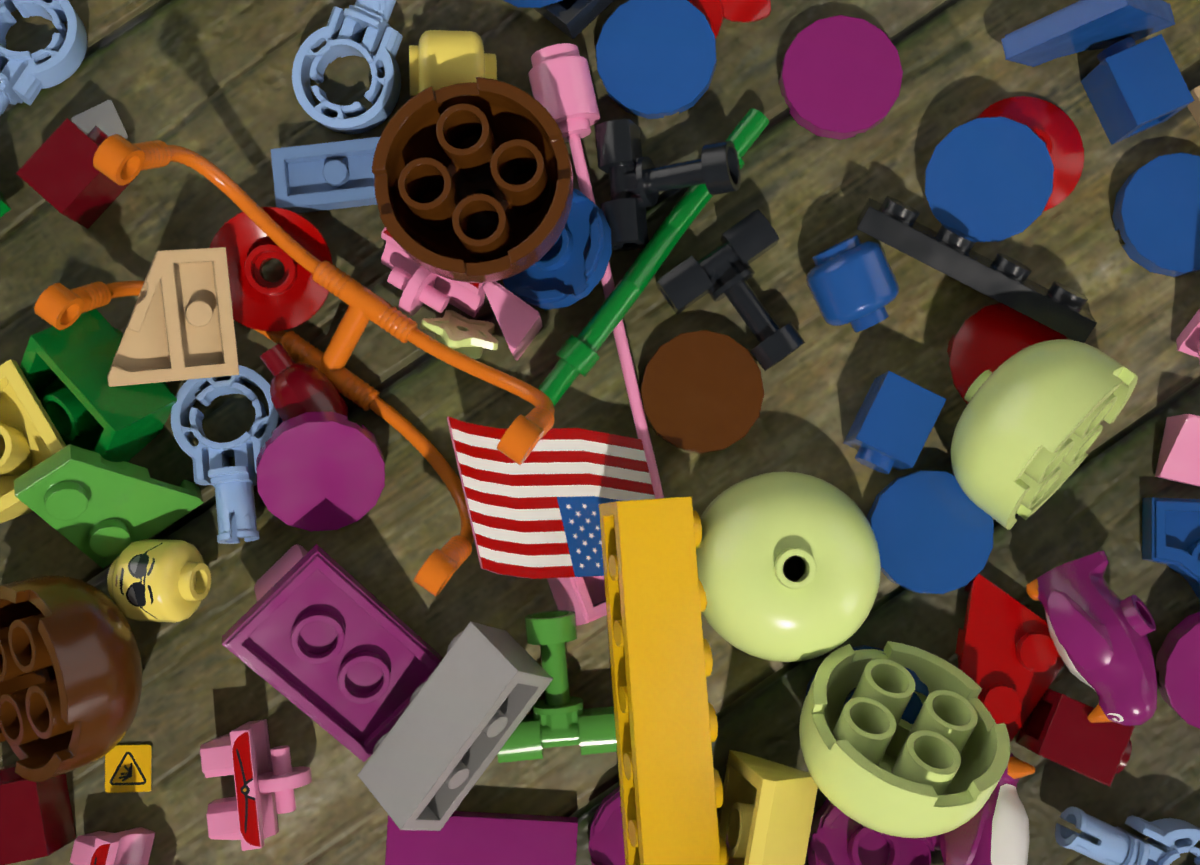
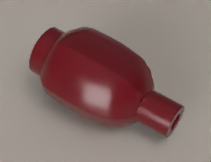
M281 342L259 356L274 376L271 382L270 395L275 409L283 421L306 412L332 411L348 416L346 402L325 374L309 363H295Z

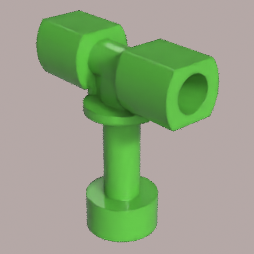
M555 610L525 616L527 643L540 645L542 668L553 680L544 690L545 699L539 700L533 705L534 714H527L498 752V763L543 759L544 748L580 745L581 755L617 752L614 706L584 709L582 698L570 696L565 642L577 639L575 612Z

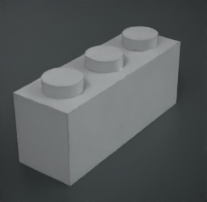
M470 621L464 631L456 635L450 642L447 654L428 680L414 691L409 706L392 729L378 740L374 746L373 755L357 776L400 830L440 831L553 678L507 631Z

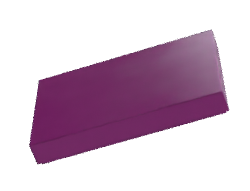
M317 544L222 636V645L363 762L373 754L374 746L378 740L392 729L409 706L414 691L428 680L443 659L439 653Z
M454 811L440 831L400 830L388 815L385 865H576L578 817Z

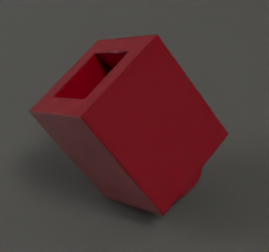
M68 118L16 172L20 178L57 211L87 229L130 184L118 185L93 166L95 152L109 136L97 126L87 133Z
M1047 689L1024 722L1016 743L1044 758L1111 787L1115 774L1120 773L1130 759L1132 751L1130 738L1135 726H1124L1115 722L1091 723L1087 717L1094 710L1093 707L1064 694Z
M16 763L0 767V865L49 856L76 839L66 773L42 782H33L15 773Z

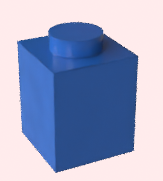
M1162 34L1139 44H1136L1133 37H1129L1111 45L1097 55L1100 64L1081 80L1111 145L1167 121L1194 101Z
M887 371L874 379L843 443L858 450L855 456L858 462L878 472L889 474L892 468L896 470L913 468L946 399L891 371Z

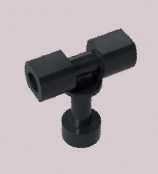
M630 119L611 120L595 126L598 168L609 174L611 200L601 203V210L611 228L613 251L636 250L646 246L648 243L646 207L657 204L659 192L701 184L706 185L711 195L735 192L740 188L739 159L731 140L704 145L701 159L655 167L648 156L642 157L640 127Z
M756 209L722 233V244L698 261L691 255L656 280V286L677 315L708 293L715 302L726 296L760 344L752 349L751 353L764 371H766L802 346L805 341L791 322L780 329L746 282L755 274L749 264L774 247L779 241V237L769 221L759 209Z

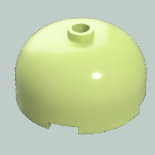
M1067 339L1048 340L1033 344L1011 356L994 372L990 370L984 371L972 383L964 397L969 403L956 425L952 438L951 463L959 486L975 505L1007 530H1010L1017 522L1015 518L1016 513L1027 520L1061 487L1088 456L1087 450L1103 430V426L1100 424L1101 421L1104 420L1109 424L1115 421L1130 398L1137 384L1138 376L1099 349L1086 343Z
M798 472L764 473L744 479L727 488L708 505L701 515L702 540L696 547L698 578L703 585L707 599L706 609L701 614L709 625L735 648L749 655L770 661L798 662L822 656L843 644L860 628L869 615L880 583L881 564L878 544L874 532L861 509L849 496L823 479ZM797 555L798 567L803 576L799 580L790 581L783 573V565L789 557Z
M887 641L884 651L878 649L854 651L851 645L847 644L828 655L819 666L805 698L799 725L800 745L804 761L816 785L828 800L857 823L877 832L902 838L938 836L955 830L973 818L987 802L1007 768L1010 758V738L1006 724H996L990 712L978 699L982 688L968 675L930 652L892 641ZM906 668L914 671L920 681L928 687L929 695L927 697L922 693L915 692V680ZM856 688L852 698L844 706L847 695ZM915 692L923 706L912 725L901 719Z

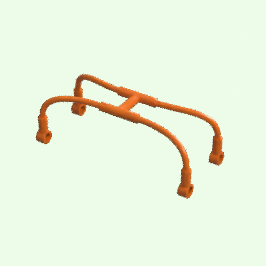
M118 134L109 136L98 147L93 158V166L100 173L116 184L124 186L134 180L140 171L164 167L170 161L181 163L194 169L219 188L284 252L313 274L312 279L314 282L349 305L325 352L315 348L314 345L292 330L288 332L284 330L271 332L255 331L266 336L276 344L281 342L294 362L309 363L317 367L333 383L340 394L347 397L354 404H357L364 411L371 409L383 418L421 453L445 483L458 508L461 519V531L459 535L453 536L440 550L435 549L414 578V582L436 597L472 552L474 536L462 483L443 455L409 420L379 397L380 392L377 389H374L373 386H370L345 368L369 321H372L390 333V335L395 336L402 343L409 341L437 359L504 389L534 405L535 408L526 416L520 414L512 422L497 445V450L519 465L526 460L538 441L554 425L555 408L551 399L534 386L460 353L418 329L416 321L407 317L406 314H402L400 310H397V308L360 282L346 275L344 271H341L329 261L321 262L279 226L227 174L200 154L185 147L167 145L161 140L131 143ZM119 281L108 284L94 282L73 289H68L61 283H55L42 292L35 303L34 311L36 315L56 329L64 330L70 327L82 313L105 306L113 298L139 296L144 281Z

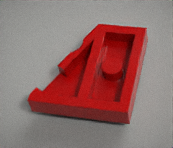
M978 574L964 589L969 594L964 629L959 628L955 652L958 657V669L963 671L982 688L978 699L990 712L996 724H1006L1011 743L1065 663L1050 636L1047 622L981 574Z

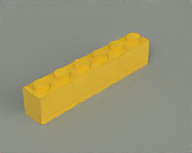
M692 496L616 501L599 504L625 865H729L727 847L723 837L719 834L717 808H720L723 804V786L718 771L713 768L711 742H715L717 739L718 722L712 704L708 703L706 677L711 675L713 658L707 639L703 638L701 612H704L706 609L707 599L703 585L698 578L696 547L702 540L700 516L696 510H693Z

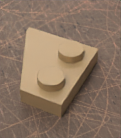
M226 247L157 251L108 372V386L116 387L239 375Z

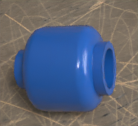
M855 235L812 257L815 266L808 272L806 282L827 324L841 326L850 323L856 333L874 326L889 317L884 306L896 298L900 288L888 260L878 243L872 241L861 243L858 235Z

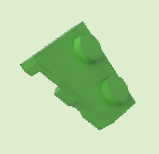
M70 444L14 480L15 496L101 568L111 564L132 542L151 538L204 503L200 488L193 482L183 480L180 486L156 480L150 478L148 468L125 461L111 462L104 459L99 453Z

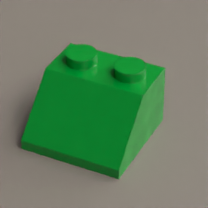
M93 309L81 314L70 327L64 330H58L52 326L31 335L20 368L66 446L70 444L99 453L104 459L111 462H128L160 434L171 413L172 406L177 402V398L171 393L166 382L116 387L108 386L107 375L123 333L117 328L112 327L97 309Z

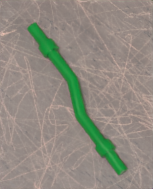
M755 108L748 110L725 140L733 142L738 155L740 170L745 164L742 159L769 124L768 118ZM705 184L688 188L577 337L570 335L556 353L560 358L537 388L551 399L554 407L579 374L586 377L600 358L596 352L636 302L680 238L713 197Z

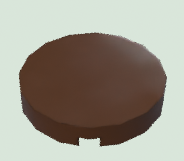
M707 330L682 333L661 345L646 365L640 390L645 417L656 435L676 448L696 454L724 450L745 437L759 418L764 398L761 370L748 349L728 335Z

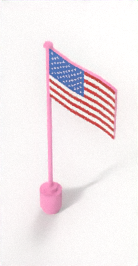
M562 43L547 46L536 51L531 56L533 68L529 71L528 76L533 98L547 109L560 128L564 141L569 142L580 192L596 204L581 143L582 138L591 134L590 126L600 120V112L588 61L580 56L578 46L575 44ZM608 263L604 277L601 279L605 300L615 288L610 263ZM623 319L613 330L638 439L582 428H551L538 441L526 460L519 465L497 450V445L508 428H494L466 423L449 416L447 417L481 569L501 575L529 579L604 576L599 504L664 498Z

